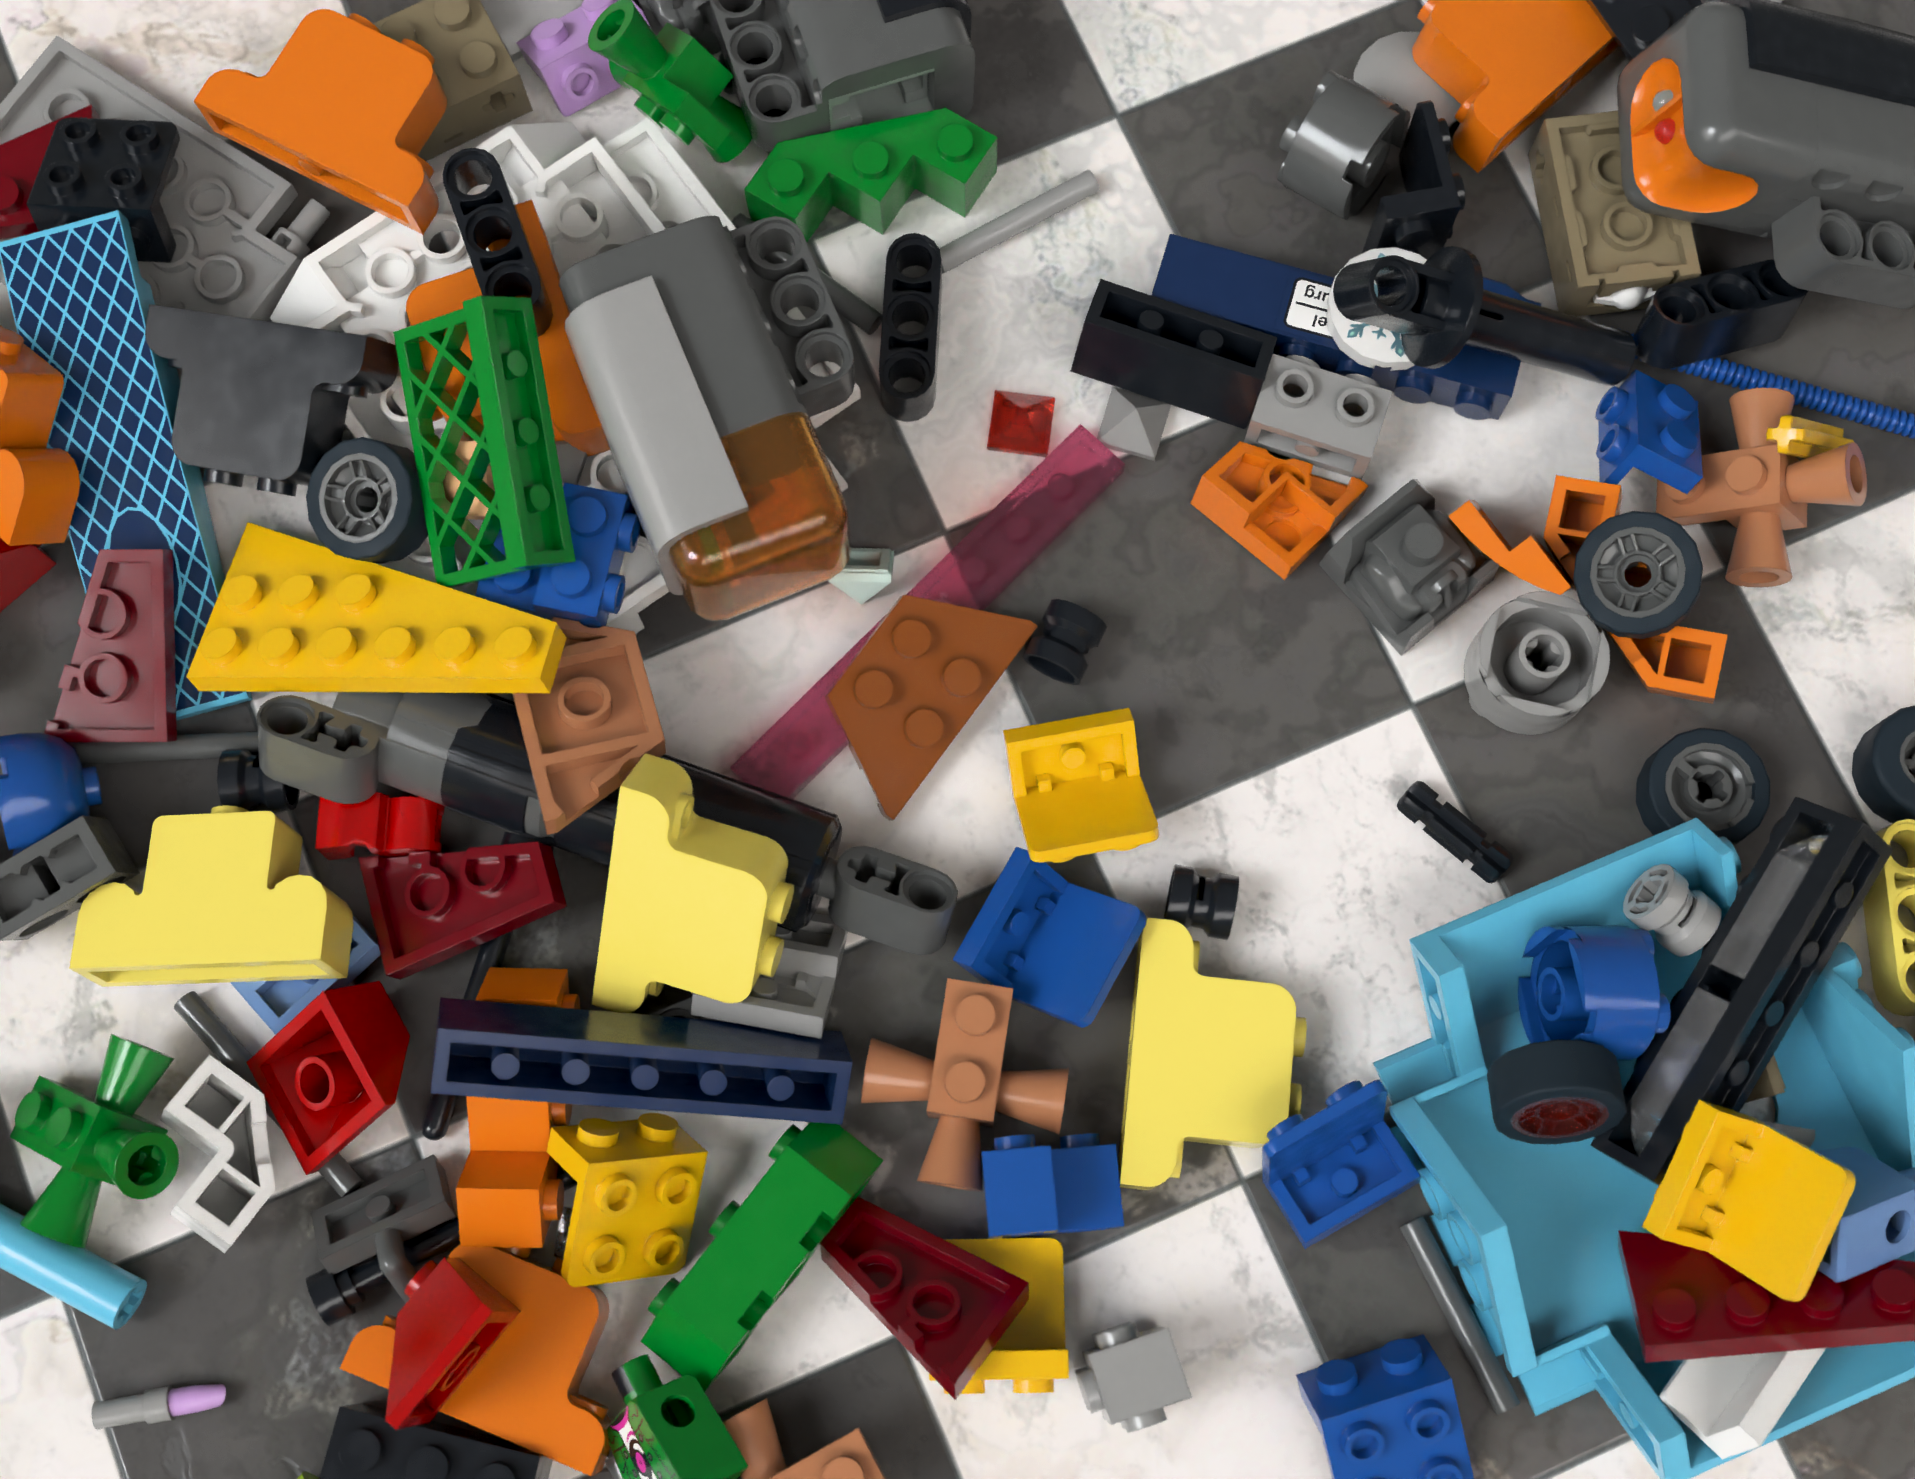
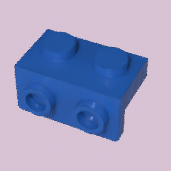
M1637 369L1630 374L1619 388L1614 386L1605 393L1595 415L1598 420L1599 444L1596 450V456L1599 458V482L1617 485L1635 467L1688 494L1703 478L1698 401L1694 400L1682 387L1675 384L1665 385Z

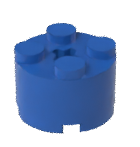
M1622 925L1547 926L1537 930L1527 942L1523 957H1533L1530 977H1519L1518 980L1519 1011L1530 1043L1556 1039L1582 1040L1604 1046L1616 1055L1617 1061L1633 1060L1642 1055L1650 1045L1654 1034L1664 1033L1668 1029L1671 1016L1669 1001L1660 992L1658 974L1654 962L1655 946L1650 933L1644 929H1632Z

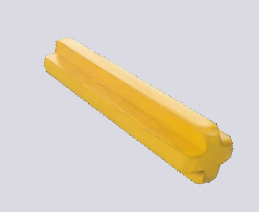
M1791 415L1781 416L1778 428L1768 427L1766 432V440L1777 443V453L1805 459L1854 442V440L1843 438V428Z

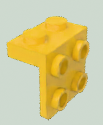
M1130 708L1003 730L1012 795L1028 854L1032 861L1038 863H1061L1069 861L1076 856L1097 852L1131 850L1141 844L1151 843L1158 839V822L1140 776L1135 725Z
M1698 1100L1690 1120L1684 1127L1682 1138L1662 1183L1655 1192L1653 1203L1642 1227L1662 1240L1709 1252L1778 1297L1798 1302L1805 1297L1854 1191L1856 1179L1851 1170L1752 1116Z
M645 1113L640 1115L637 1120L614 1122L601 1118H586L581 1120L579 1125L551 1127L547 1153L577 1182L561 1268L563 1279L572 1287H583L670 1275L679 1272L686 1263L708 1151L685 1132L674 1118L660 1113Z
M1054 1238L943 1239L1029 1282V1300L960 1394L985 1393V1380L1010 1379L1013 1380V1393L1054 1392V1379H1069L1068 1349L1065 1346L1064 1265L1061 1243ZM929 1373V1381H936Z

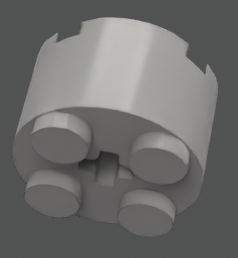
M1535 591L1518 596L1516 599L1501 606L1490 616L1467 650L1464 662V680L1469 694V703L1478 715L1485 717L1496 726L1513 733L1536 735L1558 730L1579 713L1602 688L1610 665L1609 643L1603 630L1599 632L1596 625L1588 617V613L1578 601L1549 591ZM1527 656L1536 658V669L1533 668V663L1526 659Z

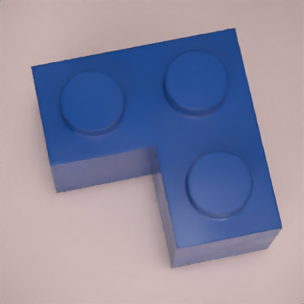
M1099 1133L1060 1137L1061 1149L1052 1150L1051 1145L1036 1147L1035 1135L994 1138L993 1151H982L981 1162L988 1239L1019 1238L1124 1227L1116 1144L1100 1145Z

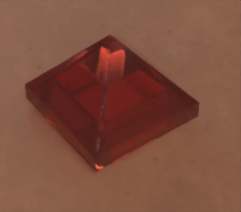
M995 390L987 450L1048 458L1055 397Z

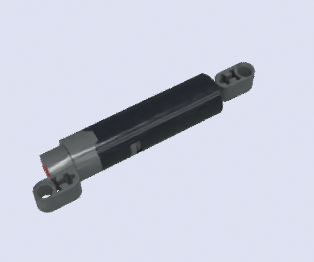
M339 692L332 708L303 697L285 695L267 700L258 710L257 730L260 769L267 777L277 782L342 804H355L369 799L376 793L380 782L444 805L447 809L610 866L620 787L558 833L547 835L515 703L510 699L492 693ZM666 754L660 757L679 764L688 773L693 786V811L698 816L769 837L779 843L784 849L788 858L785 882L794 885V894L788 914L782 924L777 923L778 927L797 933L798 930L810 923L821 898L825 897L830 899L828 906L830 918L837 926L848 932L916 955L932 954L940 950L946 942L958 890L955 882L945 873L868 846L852 847L844 851L838 860H835L842 835V826L837 814Z

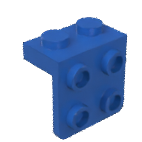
M1016 847L953 960L983 984L1014 988L1012 1000L1083 1028L1089 1026L1094 1021L1142 933L1147 917L1135 905L1069 883L1046 862H1034L1030 859L1028 850Z
M1379 1079L1365 1086L1359 1080L1350 1082L1336 1090L1326 1099L1327 1108L1306 1120L1301 1114L1293 1115L1277 1124L1267 1134L1269 1141L1262 1147V1181L1304 1249L1410 1189L1420 1181V1174L1384 1121L1388 1091Z
M1424 1334L1409 1339H1396L1388 1342L1381 1348L1347 1359L1330 1360L1316 1369L1296 1375L1301 1397L1322 1436L1332 1479H1474L1452 1378Z

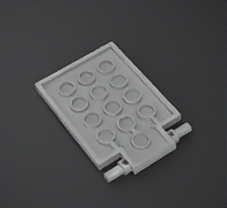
M56 36L0 103V145L89 105L94 107L100 115V119L174 123L180 135V141L160 198V203L177 246L171 263L138 261L141 277L151 285L155 305L269 321L302 260L310 252L307 244L331 215L330 212L316 200L310 199L287 229L280 227L271 239L267 238L268 232L298 196L292 183L59 36ZM13 238L0 239V242L10 240ZM0 259V282L6 285ZM177 369L181 382L182 369Z

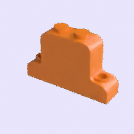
M1428 0L1417 16L1424 26L1413 45L1412 56L1415 63L1462 105L1454 117L1460 122V125L1453 136V147L1457 155L1479 173L1619 46L1586 0Z
M319 9L309 13L300 22L266 75L257 77L235 69L221 70L208 78L194 99V103L214 132L416 232L424 234L438 211L439 199L430 182L434 169L429 163L418 156L447 108L446 94L433 68L435 59L428 50L412 40L403 39L400 43L383 35L372 22L358 14L351 13L346 17L330 9Z
M532 200L516 204L552 305L553 317L550 326L543 335L538 337L555 441H566L578 450L586 452L587 457L610 450L565 332V320L569 316V312L559 286L560 275L544 228ZM496 240L488 246L489 251L500 250L510 240ZM474 269L463 270L416 287L410 293L406 302V312L410 325L413 326L463 309V301L483 296ZM522 294V295H517V296H515V297L530 298L531 296H530V295H526V294ZM467 332L460 350L472 360ZM425 340L419 342L422 362L425 371L429 374L438 351ZM453 366L444 389L457 400L466 377ZM478 397L471 415L483 425ZM437 405L432 421L444 418L447 423L449 416ZM464 431L460 441L474 440Z
M457 1246L448 1258L461 1259L521 1312L440 1409V1412L589 1476L601 1472L611 1450L607 1428L612 1423L607 1416L609 1408L579 1394V1387L609 1317V1302L606 1295L594 1285L583 1287L570 1286L561 1276L563 1258L556 1257L551 1268L528 1258L532 1248ZM386 1314L382 1325L369 1326L358 1332L353 1338L339 1369L389 1390L397 1317Z

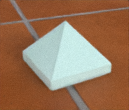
M880 548L832 549L828 581L862 605L891 583L894 551Z

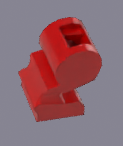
M376 792L369 799L355 804H342L320 797L315 849L328 860L354 857L355 846L367 847L372 854L387 858L409 856V853L425 851L440 854L442 848L440 843L441 823L445 806L422 797L404 796L389 798V795Z

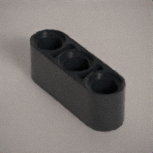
M478 148L462 149L453 154L445 163L442 173L443 184L482 295L515 297L522 294L530 295L537 336L539 337L550 326L553 317L552 305L511 191L499 163L492 154ZM477 185H490L480 194H467ZM496 240H510V242L500 250H486L487 247Z
M918 233L905 234L891 244L886 256L879 360L882 405L887 413L896 420L904 422L918 421L927 416L933 408L936 398L942 299V261L940 249L935 241L926 235ZM909 266H921L928 270L925 275L917 278L907 277L901 273ZM909 321L919 322L925 326L923 331L913 335L903 334L897 328ZM908 377L917 379L922 383L919 389L907 393L898 391L893 387L896 381Z
M1774 259L1665 285L1659 288L1653 295L1633 336L1636 346L1635 355L1652 367L1669 369L1774 342L1785 333L1808 290L1799 289L1787 283L1776 269Z

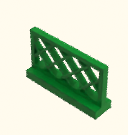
M478 296L463 301V309L393 332L436 583L449 588L540 567L560 566L576 562L531 298ZM467 332L472 360L460 350ZM425 340L438 351L429 374L423 368L419 342ZM453 366L466 377L457 400L444 389ZM478 397L483 425L471 415ZM437 405L449 416L441 439L435 435L432 421ZM464 431L477 442L468 465L455 454ZM489 463L495 491L482 480ZM448 470L461 482L452 504L445 497L443 485ZM475 496L488 508L480 530L466 518ZM500 528L502 530L506 556L493 545ZM458 535L472 547L464 567L460 571H458L454 549Z

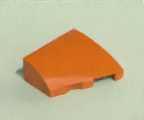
M1240 441L1202 475L1190 504L1285 580L1345 518L1364 496L1369 486L1361 479L1351 477L1348 484L1344 485L1312 475L1313 464L1295 458L1279 459L1271 455L1266 449Z

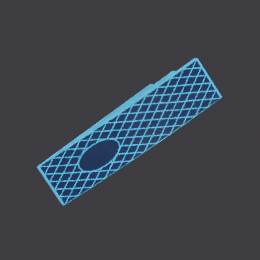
M117 210L0 242V259L17 333L23 337L26 346L58 370L64 378V386L47 442V449L60 448L67 451L75 460L79 471V495L68 533L85 593H87L100 549L173 550L176 721L253 700L251 692L198 691L186 677L224 583L225 576L200 467L181 462L176 457L172 448V433L180 380L177 368L167 366L168 359L156 355L146 342L145 329L149 304L155 305L151 285L140 274L128 219Z

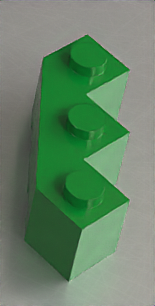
M942 108L781 141L775 145L744 189L749 216L753 222L774 216L787 218L799 227L806 242H808L834 206L883 235L916 189L965 218L997 172V137L953 111Z
M810 1122L803 1130H800L792 1124L780 1137L768 1155L775 1161L745 1201L740 1205L733 1200L715 1220L708 1232L715 1239L681 1282L674 1277L671 1278L649 1305L647 1310L655 1316V1319L641 1342L682 1376L691 1374L696 1377L704 1392L739 1354L763 1316L799 1276L820 1245V1242L856 1198L862 1194L884 1161L840 1125Z

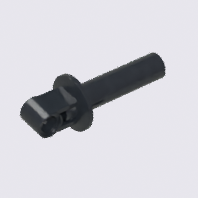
M1448 246L1442 248L1428 258L1424 264L1397 255L1353 263L1344 267L1334 282V301L1343 316L1352 321L1401 333V341L1407 358L1413 364L1428 369L1440 368L1453 360L1466 345L1607 386H1614L1628 375L1635 359V341L1632 335L1626 331L1484 290L1483 274L1479 261L1472 252L1460 247ZM1374 281L1378 288V296L1375 294Z

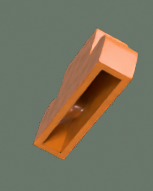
M0 325V538L9 546L65 543L79 495V471L75 460L67 451L60 448L47 449V442L64 386V378L58 370L26 346L21 335Z

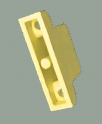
M646 753L620 786L592 1005L614 1012L631 1013L641 1006L648 994L657 997L662 991L664 984L725 1003L741 1002L749 996L761 974L771 978L774 976L781 960L784 939L775 936L777 923L782 924L784 922L794 894V885L785 882L788 868L787 855L781 845L769 837L698 816L693 811V786L688 773L673 761Z
M1147 917L1146 925L1138 938L1118 1159L1120 1188L1150 1190L1165 1182L1169 1177L1180 1178L1184 1141L1261 1148L1269 1141L1267 1134L1273 1127L1293 1115L1300 1114L1302 1086L1300 1083H1291L1293 1056L1303 1057L1307 1023L1306 1018L1296 1017V1004L1292 995L1284 987L1273 983L1200 975L1198 973L1200 942L1194 941L1186 927L1174 920Z

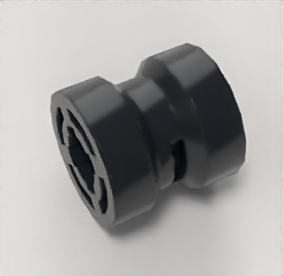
M1054 599L1051 600L1043 615L1044 635L1031 639L1023 658L1034 669L1056 681L1069 685H1079L1088 667L1084 655L1088 653L1089 649L1099 645L1107 626L1104 621L1089 610L1066 600Z
M226 749L222 752L217 771L218 794L221 805L241 807L248 811L252 810L254 806L263 803L272 811H289L296 808L300 789L267 777L260 769L259 754L253 755L247 749Z
M1175 864L1170 880L1164 919L1177 921L1185 926L1186 929L1188 927L1203 929L1208 937L1228 940L1236 909L1239 876L1219 873L1210 878L1200 876L1195 868Z

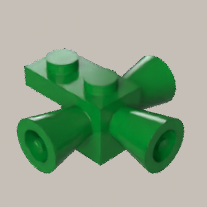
M619 0L602 12L591 28L588 46L591 50L609 60L611 74L621 86L632 89L640 96L633 105L644 116L661 129L665 127L687 146L696 138L702 142L716 162H728L745 150L752 137L741 107L720 96V93L734 77L729 70L694 37L668 22L656 36L631 0Z
M111 1033L95 1099L62 1083L42 1076L38 1077L32 1091L22 1099L17 1108L15 1126L10 1138L62 1167L20 1222L23 1227L52 1240L74 1247L86 1248L102 1181L117 1186L124 1195L133 1199L151 1198L168 1187L174 1179L179 1165L177 1146L166 1135L167 1129L135 1114V1112L175 1058Z

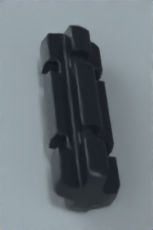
M1416 781L1399 799L1397 803L1398 810L1413 823H1416L1418 820L1424 823L1426 826L1423 828V831L1462 863L1468 859L1474 864L1471 870L1484 881L1491 884L1496 882L1512 864L1514 859L1512 854L1497 841L1491 844L1484 839L1487 833L1449 802H1446L1444 805L1436 800L1439 794L1424 782Z

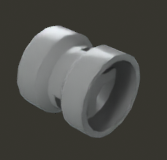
M1667 864L1656 865L1643 872L1629 888L1623 901L1625 916L1641 929L1647 931L1654 930L1659 944L1673 955L1679 957L1688 956L1700 950L1710 941L1721 921V908L1704 892L1689 890L1686 878Z

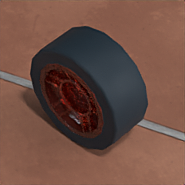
M1559 1039L1530 1043L1510 1050L1496 1059L1487 1072L1492 1116L1496 1129L1513 1140L1530 1144L1553 1145L1578 1142L1605 1133L1618 1125L1626 1114L1616 1055L1602 1045L1582 1040Z

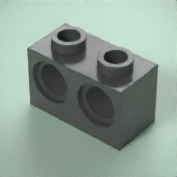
M82 815L0 863V941L27 940L80 909L82 902L89 893L99 886L112 882L123 884L140 874L108 818Z

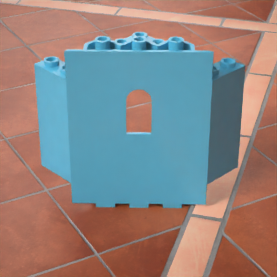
M1697 817L1409 939L1432 1038L1373 1062L1392 1103L1389 1110L1397 1126L1390 1128V1130L1421 1176L1419 1185L1430 1209L1434 1213L1429 1217L1452 1267H1459L1462 1280L1474 1301L1470 1307L1496 1357L1504 1354L1506 1367L1513 1378L1518 1377L1535 1416L1597 1390L1660 1479H1690L1752 1450L1721 1459L1660 1400V1393L1684 1360L1649 1363L1644 1361L1618 1249V1230L1652 1234L1643 1228L1642 1225L1653 1203L1658 1186L1592 1147L1591 1143L1595 1137L1578 1142L1555 1145L1530 1144L1508 1138L1496 1129L1493 1120L1487 1072L1492 1063L1508 1051L1530 1044L1519 1011L1518 980L1519 977H1530L1533 957H1523V953L1531 936L1540 928L1547 926L1622 925L1632 929H1641L1625 916L1623 901L1634 881L1646 870L1660 864L1672 866L1686 878L1689 890L1704 892L1721 908L1720 926L1735 900L1738 888L1736 874L1741 872V862L1733 844L1724 836H1716ZM1649 930L1648 932L1652 936L1655 946L1654 962L1657 969L1660 992L1666 996L1670 1004L1673 996L1684 987L1700 960L1703 947L1691 955L1679 957L1673 955L1659 944L1656 939V932ZM1840 942L1774 1053L1786 1087L1784 1093L1772 1096L1776 1109L1774 1123L1815 1130V1140L1810 1147L1815 1151L1848 1146L1862 1149L1896 1171L1915 1167V1041L1905 1029L1901 1027L1895 1028L1876 1010L1869 996L1859 989L1858 979L1862 976L1859 959L1847 943ZM1637 1058L1617 1061L1622 1089H1624L1634 1072ZM1915 1250L1896 1260L1915 1262ZM1915 1341L1826 1348L1761 1446L1914 1378Z

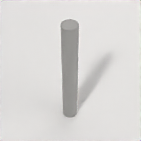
M1086 170L939 248L942 273L950 271L1099 191V185L1094 174L1090 170Z

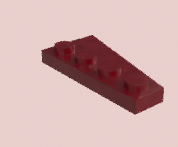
M1618 1230V1249L1645 1363L1915 1341L1914 1261L1895 1259L1838 1283L1817 1269L1805 1297L1798 1302H1792L1773 1294L1709 1252L1662 1240L1654 1234Z

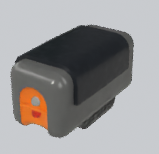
M1721 0L1720 2H1705L1691 9L1628 62L1620 73L1617 83L1622 189L1628 203L1645 213L1772 239L1776 269L1787 283L1796 288L1898 309H1911L1915 307V36L1770 0Z

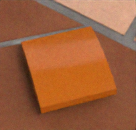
M1468 500L1448 516L1480 551L1518 578L1558 595H1562L1571 588L1572 582L1534 534L1515 548H1512L1475 500Z

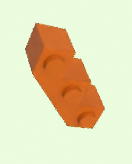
M1556 475L1543 538L1548 550L1575 587L1573 576L1576 554L1592 530L1606 519L1619 515L1623 498L1621 485ZM1639 562L1638 566L1625 570L1624 577L1629 585L1642 587L1651 579V573L1645 563ZM1675 626L1667 633L1645 639L1618 637L1605 630L1648 692L1713 704L1727 634Z
M489 967L476 997L477 1001L580 1009L579 995L569 994L568 969ZM466 1096L470 1153L456 1186L460 1246L543 1248L551 1221L561 1220L564 1207V1184L562 1179H557L559 1164L547 1153L551 1127L568 1126L570 1124L572 1104Z

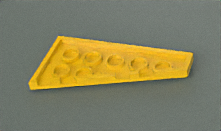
M247 522L186 677L198 691L550 693L567 638L556 622L379 564L336 555L329 548Z

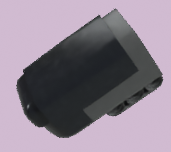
M710 0L715 35L727 69L734 75L731 80L748 129L756 145L765 151L771 152L775 145L781 141L947 108L964 118L972 109L976 54L971 43L972 14L967 0ZM735 7L749 8L743 12L734 13L729 11ZM753 58L767 59L762 64L752 65L746 63ZM775 109L787 112L780 117L773 118L764 115L766 112Z

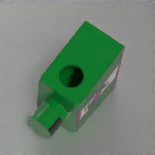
M648 1354L638 1356L612 1372V1378L626 1407L609 1425L607 1431L609 1445L623 1479H737L748 1468L743 1455L696 1377L686 1374L663 1385Z

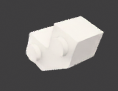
M209 1054L164 1108L160 1121L213 1158L175 1204L170 1214L225 1253L276 1189L273 1164L270 1160L264 1094Z

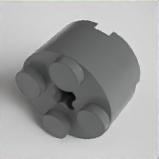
M1330 70L1319 83L1313 97L1314 105L1305 119L1299 115L1295 116L1283 133L1279 148L1288 154L1281 165L1277 180L1293 192L1338 217L1348 220L1349 214L1355 217L1366 207L1385 180L1392 167L1385 163L1390 151V143L1401 148L1410 123V111L1356 81Z

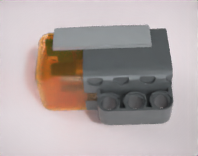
M703 216L586 258L567 269L559 281V286L569 312V316L565 320V332L617 469L668 590L673 595H683L690 609L700 617L711 621L728 620L828 581L840 573L848 563L851 553L849 514L844 496L810 417L841 405L853 393L855 385L854 355L852 345L799 227L787 218L774 216L729 231L727 226L723 227L718 216ZM777 251L791 255L790 259L779 264L767 263L763 260L766 255ZM798 306L810 307L816 311L813 316L804 320L791 319L786 315L789 310ZM824 361L834 362L841 367L837 373L827 377L816 376L809 371L812 366Z

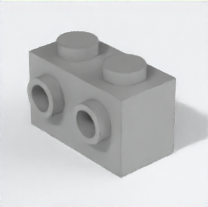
M1273 354L1244 443L1362 480L1371 461L1393 391L1379 387L1375 380L1364 375L1347 374L1343 376L1320 369V366L1315 361L1303 356L1289 355L1282 357Z
M1127 1322L1092 1334L1095 1347L1082 1352L1086 1367L1075 1370L1087 1410H1090L1091 1414L1101 1411L1103 1418L1111 1425L1121 1422L1122 1428L1126 1429L1127 1433L1167 1420L1163 1407L1192 1398L1168 1327L1156 1326L1138 1333L1135 1322Z

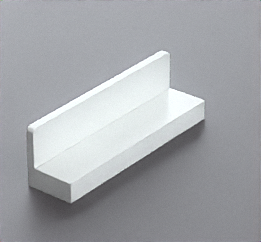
M1826 1348L1686 1359L1681 1363L1660 1393V1400L1721 1459H1725L1761 1447Z

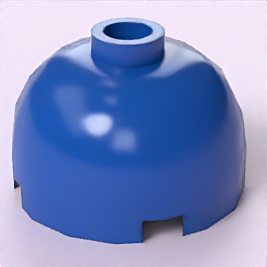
M42 732L0 736V763L3 773L0 775V814L8 849L13 850V856L82 815L90 816V806L103 804L96 766L83 768L75 748L62 738Z

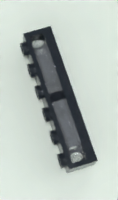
M1795 796L1785 815L1773 826L1769 842L1753 870L1739 884L1734 902L1710 941L1703 946L1701 958L1684 987L1673 996L1670 1002L1671 1016L1668 1029L1664 1033H1656L1645 1052L1637 1057L1634 1072L1623 1089L1626 1114L1618 1125L1601 1135L1595 1136L1591 1143L1592 1147L1659 1187L1680 1143L1684 1127L1690 1120L1698 1100L1736 1112L1741 1111L1893 851L1865 822Z

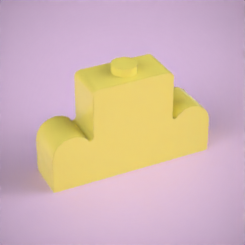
M222 805L213 807L211 813L159 816L152 825L142 893L139 894L126 884L116 882L101 885L89 893L82 902L78 913L69 969L102 987L347 978L353 933V913L344 900L312 876L299 874L303 843L302 836L273 812H250L241 807Z

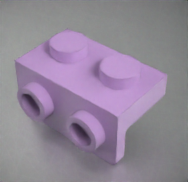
M584 0L579 8L559 19L553 18L539 23L533 28L529 36L516 42L527 64L546 84L558 110L563 116L568 117L621 87L611 74L609 60L594 52L588 46L589 33L597 18L605 9L619 0ZM633 2L635 7L638 9L642 17L649 25L644 12Z

